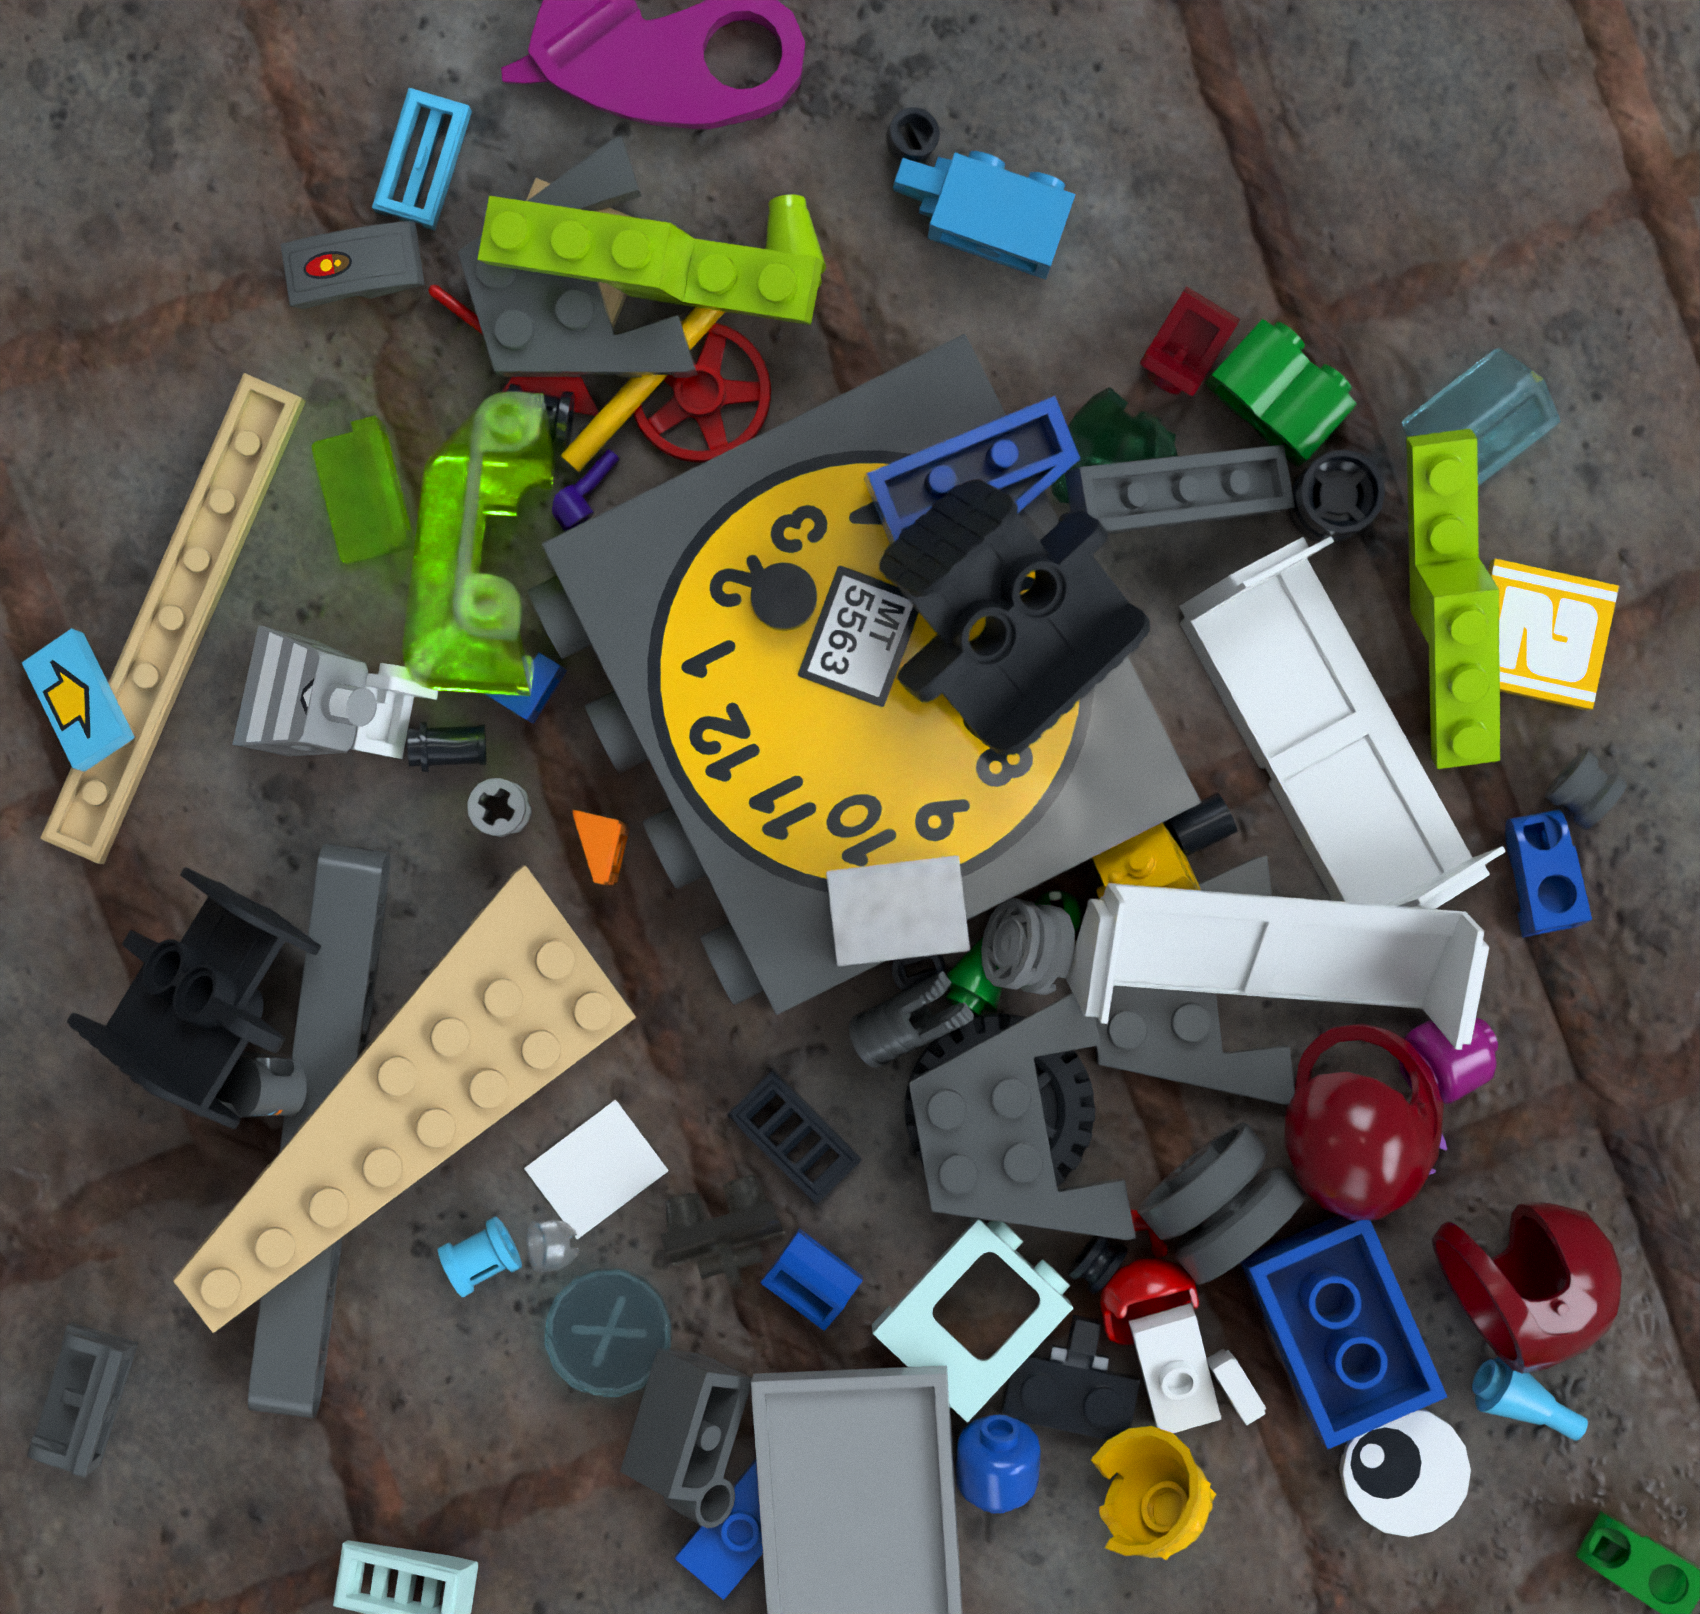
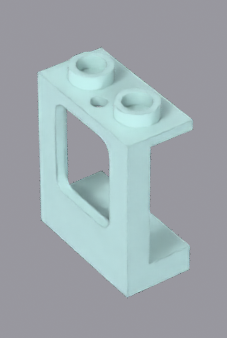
M973 1217L969 1219L970 1226L893 1309L888 1306L872 1324V1333L908 1367L947 1366L950 1407L967 1423L1073 1309L1069 1299L1063 1294L1070 1287V1284L1045 1260L1042 1259L1034 1267L1016 1251L1023 1243V1240L1004 1222L993 1220L987 1223L983 1219ZM993 1252L1001 1257L1037 1291L1040 1300L1037 1308L990 1358L982 1360L974 1357L935 1320L932 1312L935 1304L983 1253Z

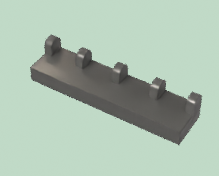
M1284 445L1087 466L1067 471L1064 474L1071 512L1062 514L1058 523L1069 514L1081 510L1097 518L1108 533L1118 534L1140 529L1174 527L1187 523L1211 520L1221 521L1251 515H1268L1295 508Z

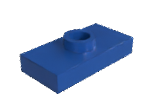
M756 1458L733 1485L735 1491L734 1506L725 1521L713 1528H705L699 1525L675 1555V1559L723 1600L763 1554Z

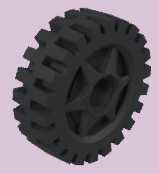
M985 1014L973 1017L974 1019L966 1025L932 1041L918 1058L909 1081L975 1044L983 1042L1007 1029L1025 1017L1013 1014ZM1074 1050L1034 1058L1057 1187L1065 1181V1178L1072 1170L1075 1171L1081 1162L1086 1148L1089 1147L1093 1135V1123L1095 1122L1094 1092L1086 1068ZM908 1082L904 1107L906 1128L912 1147L923 1165Z

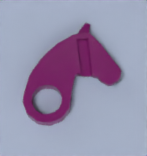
M543 0L528 48L529 54L516 62L501 67L502 81L507 84L526 85L549 82L557 89L597 110L631 121L665 127L714 129L759 119L781 109L801 84L805 57V40L793 12L778 0H705L684 10L651 20L642 18L635 0ZM749 20L763 25L776 37L782 51V57L777 71L767 82L754 88L736 89L722 84L710 73L704 61V53L709 39L720 27L733 21Z

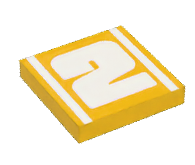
M1496 558L1491 560L1488 572L1499 588L1500 692L1585 711L1593 710L1619 585Z

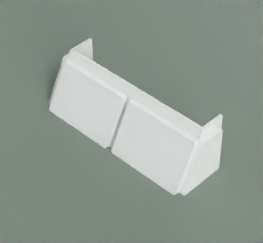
M1332 536L1311 547L1308 546L1304 537L1229 575L1180 605L1179 607L1185 617L1180 623L1183 631L1258 767L1266 768L1271 780L1268 785L1332 901L1436 909L1490 875L1485 864L1506 852L1505 849L1501 846L1472 858L1307 559L1309 556L1333 543Z
M1107 883L1104 896L1100 899H1090L1088 902L1066 981L1084 1016L1098 1017L1099 1021L1105 1024L1108 1023L1113 986L1420 1008L1426 1012L1453 1047L1462 1050L1463 1044H1471L1489 946L1483 940V929L1464 911Z

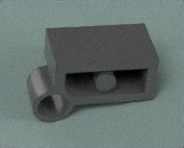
M658 1348L620 1472L661 1494L664 1497V1502L670 1509L705 1528H713L723 1523L730 1515L735 1501L734 1487L730 1481L723 1477L749 1395L752 1378L705 1354Z

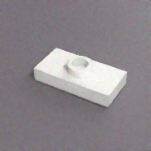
M1191 1303L1129 1321L1156 1428L1176 1433L1221 1420L1197 1318Z

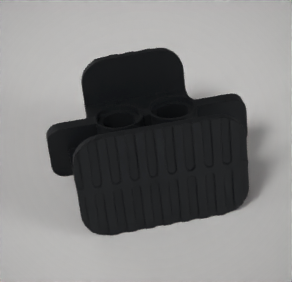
M974 479L959 486H954L941 500L938 499L928 512L916 519V523L909 529L904 530L899 535V538L885 549L879 569L888 580L899 587L937 634L900 669L897 675L899 682L910 694L923 703L934 700L942 693L963 718V723L970 733L1000 755H1015L1042 737L1041 735L1048 728H1052L1063 714H1067L1076 702L1090 693V690L1097 683L1099 684L1113 668L1116 669L1127 655L1132 654L1139 647L1143 639L1147 637L1150 631V620L1141 609L1127 601L1094 558L1093 554L1106 542L1109 535L1097 518L1081 510L1075 511L1066 516L1038 541L1017 514L1018 505L1011 496L983 480ZM1035 571V579L1028 591L1020 595L1019 590L1023 579L1029 573ZM986 617L985 626L981 634L969 641V633L972 626L979 619Z
M184 867L180 875L208 897L182 940L178 942L174 939H167L158 943L130 930L122 945L143 961L144 964L107 1025L105 1026L76 1013H71L67 1023L70 1024V1028L79 1032L83 1039L88 1040L91 1046L99 1049L103 1056L109 1058L113 1065L120 1067L119 1070L130 1076L133 1082L143 1086L144 1090L156 1097L185 1108L197 1116H204L227 1127L236 1129L241 1119L215 1096L248 1042L273 1053H278L286 1039L261 1019L263 997L257 987L285 941L313 955L318 954L321 945L313 941L308 935L302 933L300 929L291 925L289 921L280 917L273 910L233 891L221 882L217 883L194 870Z

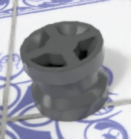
M1587 749L1577 755L1560 772L1547 789L1545 798L1553 805H1564L1573 812L1574 823L1582 830H1587L1595 825L1613 807L1625 791L1627 782L1618 774H1606L1598 767V757Z

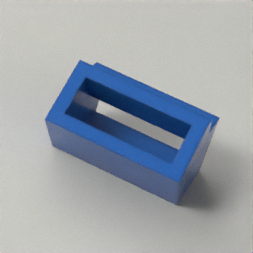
M798 1228L760 1283L825 1331L844 1309L852 1294L861 1284L863 1275Z

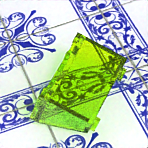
M509 391L496 393L486 398L426 461L422 477L402 645L405 667L412 680L422 687L443 691L531 696L534 665L532 657L525 655L520 635L522 617L520 596L514 586L504 578L479 573L486 514L518 516L519 502L529 490L537 486L540 489H552L555 457L544 394Z

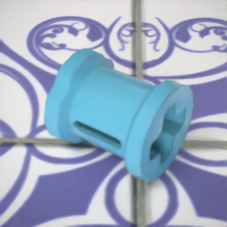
M497 1217L487 1220L486 1229L454 1246L451 1243H447L437 1249L443 1269L452 1286L461 1297L474 1292V1285L505 1269L515 1272L522 1267L521 1258L513 1239Z

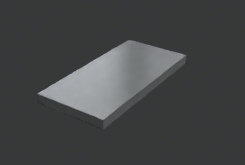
M947 1366L753 1374L751 1392L767 1614H963Z

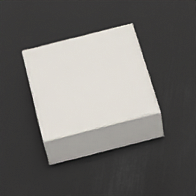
M1221 1349L1207 1358L1208 1367L1246 1425L1266 1414L1264 1411L1266 1409L1265 1405L1229 1350Z

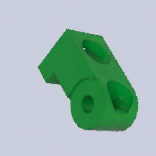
M1600 1511L1575 1556L1660 1614H1691L1700 1599V1567L1651 1537L1641 1535L1611 1515Z

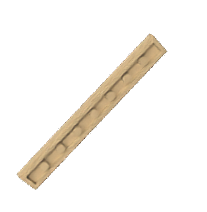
M243 373L108 682L135 738L85 772L71 767L40 839L95 863H105L306 403L302 397Z

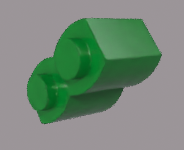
M1261 319L1205 381V384L1227 407L1249 423L1269 445H1284L1286 459L1299 467L1310 458L1353 410L1357 403L1348 394L1352 390L1348 380L1340 372L1327 364H1323L1319 368L1310 362L1301 352L1305 347L1304 342L1290 327L1281 322L1271 325L1266 320Z

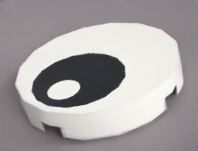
M1420 1409L1349 1440L1345 1446L1344 1455H1341L1339 1472L1344 1493L1362 1519L1384 1533L1411 1537L1433 1532L1454 1517L1467 1496L1471 1469L1466 1447L1451 1425L1430 1411Z

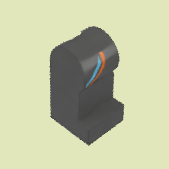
M243 1051L215 1097L238 1117L294 1116L301 1110L305 1102L307 1080L303 1067L294 1059Z

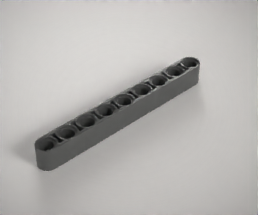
M326 843L320 851L308 936L313 941L319 943L321 949L317 955L308 952L305 954L292 1059L298 1061L304 1069L307 1080V1092L301 1110L294 1116H284L280 1151L368 1046L390 876L389 851ZM343 1237L260 1298L248 1391L249 1410L307 1418L316 1417L323 1392Z

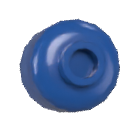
M988 1415L976 1419L962 1430L957 1442L955 1469L957 1488L965 1500L986 1512L1005 1513L1023 1506L1033 1498L1039 1483L1041 1450L1038 1436L1030 1426L1006 1415Z

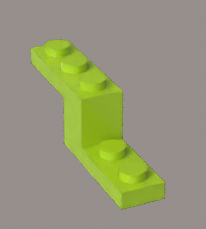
M489 196L477 260L487 265L607 283L630 297L811 325L823 264V261L814 256L695 239L668 222Z
M1471 428L1406 437L1410 612L1429 644L1431 758L1437 769L1500 761L1499 588L1479 558L1477 437Z

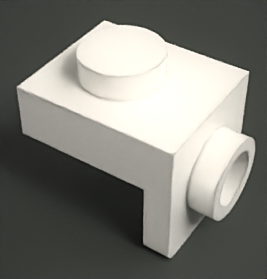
M380 663L378 674L368 673L365 688L371 690L376 698L377 708L375 716L369 724L362 727L356 726L353 745L350 749L402 759L414 697L437 700L439 687L416 682L418 674L416 669Z

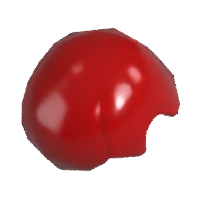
M1137 1259L1117 1270L1106 1283L1100 1295V1306L1108 1339L1120 1345H1135L1129 1321L1190 1304L1191 1301L1194 1309L1198 1308L1199 1298L1194 1279L1182 1265L1165 1259Z

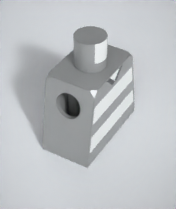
M258 625L233 745L283 756L347 753L353 745L356 726L362 727L369 724L376 713V698L371 690L365 688L368 675L366 662L314 639Z

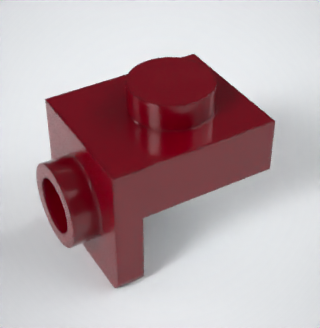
M1186 286L1139 364L1149 370L1147 377L1159 388L1174 395H1179L1181 391H1184L1194 396L1240 319Z

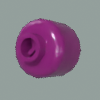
M1480 1018L1475 1019L1471 1044H1463L1462 1050L1455 1049L1431 1019L1414 1028L1404 1037L1432 1070L1444 1104H1451L1490 1081L1495 1075L1497 1065L1495 1052L1498 1050V1041L1491 1027ZM1399 1061L1403 1078L1412 1089L1409 1073L1403 1063Z

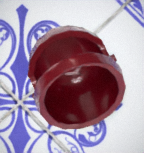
M1363 1023L1337 1026L1314 1039L1303 1052L1298 1064L1295 1093L1286 1108L1284 1146L1302 1189L1323 1209L1350 1220H1379L1414 1200L1438 1159L1442 1137L1444 1103L1434 1074L1410 1042L1388 1029ZM1363 1040L1381 1046L1402 1062L1409 1073L1412 1083L1411 1101L1408 1103L1401 1093L1375 1078L1351 1072L1321 1074L1311 1079L1312 1067L1321 1053L1338 1042Z
M1546 1202L1518 1204L1511 1213L1509 1245L1506 1250L1492 1258L1464 1230L1452 1222L1442 1224L1432 1237L1436 1258L1459 1304L1496 1355L1514 1371L1523 1374L1548 1369L1588 1350L1610 1330L1621 1302L1622 1271L1613 1244L1587 1212Z

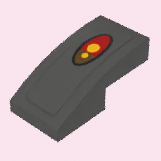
M411 221L346 229L280 244L289 304L292 307L307 309L354 296L372 299L425 285L416 225Z

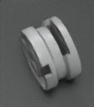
M1010 898L1000 903L991 914L983 936L981 948L982 966L986 978L994 986L1015 990L1021 988L1024 992L1048 995L1056 991V984L1052 983L1057 977L1066 978L1073 961L1075 932L1070 915L1060 907L1042 904L1036 906L1032 901Z

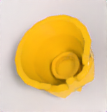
M1153 1426L1128 1428L1107 1440L1091 1458L1092 1463L1105 1478L1110 1480L1118 1473L1108 1489L1104 1505L1099 1506L1100 1517L1114 1536L1109 1539L1105 1549L1124 1556L1162 1557L1164 1560H1167L1171 1555L1183 1550L1196 1541L1203 1532L1209 1513L1213 1508L1212 1502L1216 1493L1210 1488L1211 1483L1207 1481L1202 1469L1194 1462L1190 1449L1173 1433Z

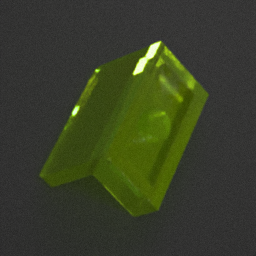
M376 415L351 421L353 432L313 442L311 446L339 557L347 565L417 547L386 426Z

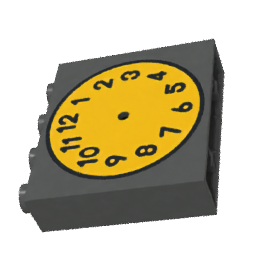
M966 334L954 338L542 543L557 575L528 589L529 597L561 659L590 645L593 646L614 691L586 704V711L603 747L619 774L647 760L650 761L672 806L642 820L643 825L676 890L707 875L729 922L701 935L700 939L721 984L734 1006L765 991L775 1014L778 1015L884 962L837 965L826 871L959 855L966 920L1201 803L1128 656L1123 659V662L1116 669L1113 668L1099 684L1097 683L1090 690V693L1076 702L1067 714H1063L1052 728H1048L1039 740L1015 755H1000L970 733L963 723V718L942 693L934 700L923 703L910 694L899 682L897 675L900 669L937 635L920 613L916 619L883 707L798 676L800 666L838 566L846 567L897 586L888 580L879 569L881 558L890 543L863 478L865 475L873 470L1006 416ZM1045 491L1017 513L1038 541L1058 524L1059 520ZM776 563H792L803 568L811 576L816 586L817 604L815 611L804 625L794 630L779 631L766 626L758 619L752 607L751 588L755 578L763 569ZM1035 571L1029 573L1023 579L1019 590L1020 595L1028 591L1035 579ZM986 617L979 619L972 626L969 633V641L981 634L985 626Z

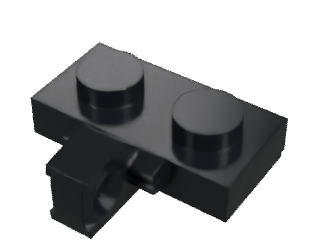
M1073 1314L1066 1347L1052 1344L1049 1358L1031 1354L1008 1378L1001 1415L1013 1417L1026 1423L1109 1440L1131 1428L1140 1379L1137 1376L1107 1370L1109 1357L1096 1354L1101 1323H1098V1319Z

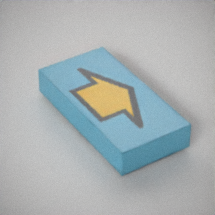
M71 628L22 662L72 768L85 772L135 738L84 633Z

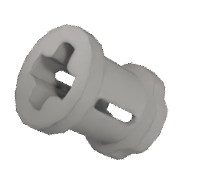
M502 778L487 779L479 783L471 792L467 803L468 815L473 825L483 833L498 837L522 831L528 824L532 813L527 792L518 784ZM508 791L511 795L508 798L507 804L515 810L514 815L510 820L498 818L492 824L489 820L492 817L493 811L485 806L486 801L490 796L501 798Z

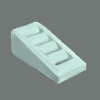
M348 1540L342 1544L333 1606L364 1614H471L478 1562L455 1556ZM365 1563L374 1564L370 1594L361 1593ZM391 1569L399 1570L394 1598L387 1597ZM417 1575L425 1577L421 1602L413 1601ZM445 1581L442 1605H439L442 1583Z

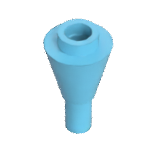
M1496 1357L1494 1360L1489 1359L1485 1361L1478 1369L1473 1380L1472 1390L1476 1394L1475 1404L1479 1411L1537 1425L1545 1424L1574 1441L1581 1439L1585 1434L1588 1426L1587 1418L1556 1402L1554 1396L1529 1372L1521 1374L1514 1371L1499 1357Z

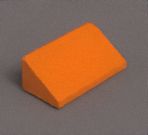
M572 810L593 881L603 885H614V883L618 882L631 827H628V823Z

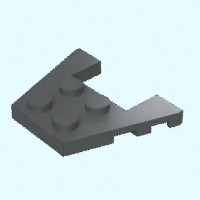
M622 136L611 139L528 201L596 212L642 197ZM482 234L458 251L492 366L498 377H580V374L637 378H642V375H672L674 378H689L698 375L678 315L615 335L599 282L487 265L477 260Z
M1267 856L1252 858L1237 867L1199 883L1202 891L1272 896ZM1113 986L1108 1023H1101L1098 1017H1096L1101 1044L1095 1046L1096 1061L1099 1065L1285 1105L1289 1104L1295 1093L1289 1046L1223 1052L1216 993Z
M1073 992L908 1081L932 1212L1123 1240L1135 1238L1127 1188L1123 1178L1057 1189L1034 1058L1101 1045L1096 1017L1084 1016Z

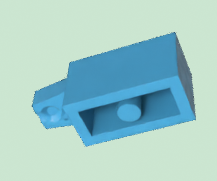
M970 151L968 157L955 152L952 160L938 157L934 167L902 158L893 183V190L922 202L919 213L931 218L928 239L1033 276L1047 279L1076 195L1064 190V182L1040 172H1030L1029 176L1025 177L1004 169L1005 163L1002 160L980 151Z

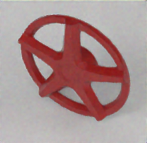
M715 323L707 331V339L695 364L698 375L689 378H674L672 375H667L664 381L673 388V397L649 419L644 414L642 404L633 413L635 421L646 439L657 449L675 459L693 463H705L755 438L768 415L771 402V383L768 369L761 354L741 333L719 323ZM727 338L741 347L749 356L757 371L759 382L727 380L721 377L720 369ZM759 401L756 414L750 425L738 438L728 443L721 417V408L727 404ZM693 417L697 420L710 450L694 451L680 448L666 441L660 434L684 419Z

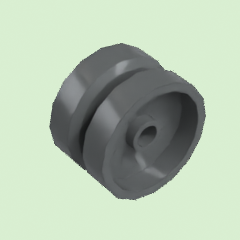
M1244 1122L1221 1133L1185 1159L1154 1188L1137 1211L1161 1240L1171 1239L1184 1234L1177 1246L1174 1257L1198 1285L1212 1281L1251 1255L1293 1216L1306 1196L1305 1192L1282 1167L1268 1168L1257 1173L1265 1161L1268 1148L1248 1124Z

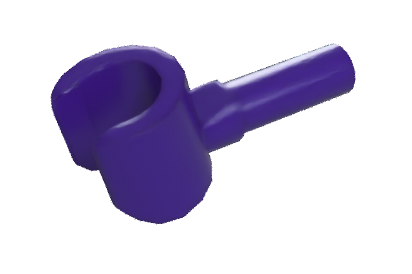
M610 449L606 450L582 479L580 478L575 485H569L555 495L552 515L565 532L588 521L594 515V511L584 497L593 491L620 460Z

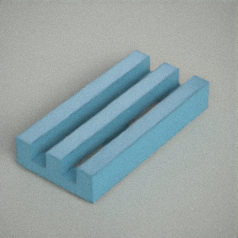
M408 89L372 205L375 213L385 216L389 214L398 217L401 221L416 222L422 224L425 228L436 230L472 110L469 105L416 89ZM425 107L431 110L402 203L393 200V196L420 109ZM445 114L452 115L424 209L417 208Z

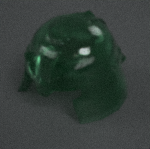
M1108 387L1095 394L1080 408L1068 425L1080 460L1067 471L1079 467L1177 457L1178 454L1175 447L1176 434L1167 431L1161 424L1163 419L1148 412L1141 411L1132 417L1124 411L1128 402L1111 387ZM1062 474L1051 484L1052 494L1060 503L1070 504L1065 474Z

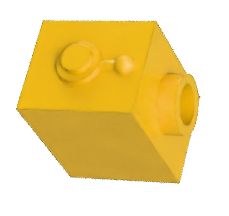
M1163 823L1092 857L1104 884L1096 888L1099 899L1104 896L1107 883L1201 890L1187 857Z

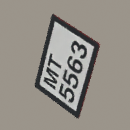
M838 566L800 666L798 676L883 707L918 617V610L899 587L846 567Z

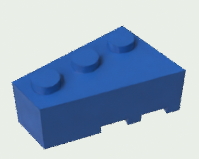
M1053 396L867 473L863 479L889 543L893 544L904 530L909 529L916 523V519L928 512L938 499L941 500L956 485L959 486L974 479L983 480L1011 496L1018 505L1017 513H1019L1079 461L1080 456L1056 397Z

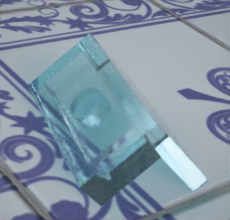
M1496 348L1402 421V426L1409 437L1471 428L1477 437L1479 486L1561 421L1544 378L1503 349Z

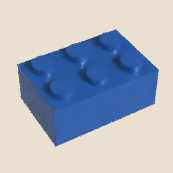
M1338 1215L1257 1250L1240 1262L1313 1432L1327 1449L1447 1398L1371 1220H1350Z

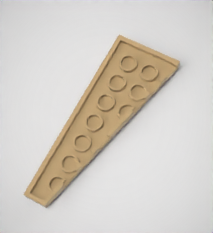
M522 865L510 875L511 877L487 906L472 920L471 925L446 955L441 957L415 992L389 1019L338 1080L337 1085L301 1124L296 1134L275 1159L265 1167L239 1202L219 1222L174 1276V1283L212 1333L636 1018L526 865Z

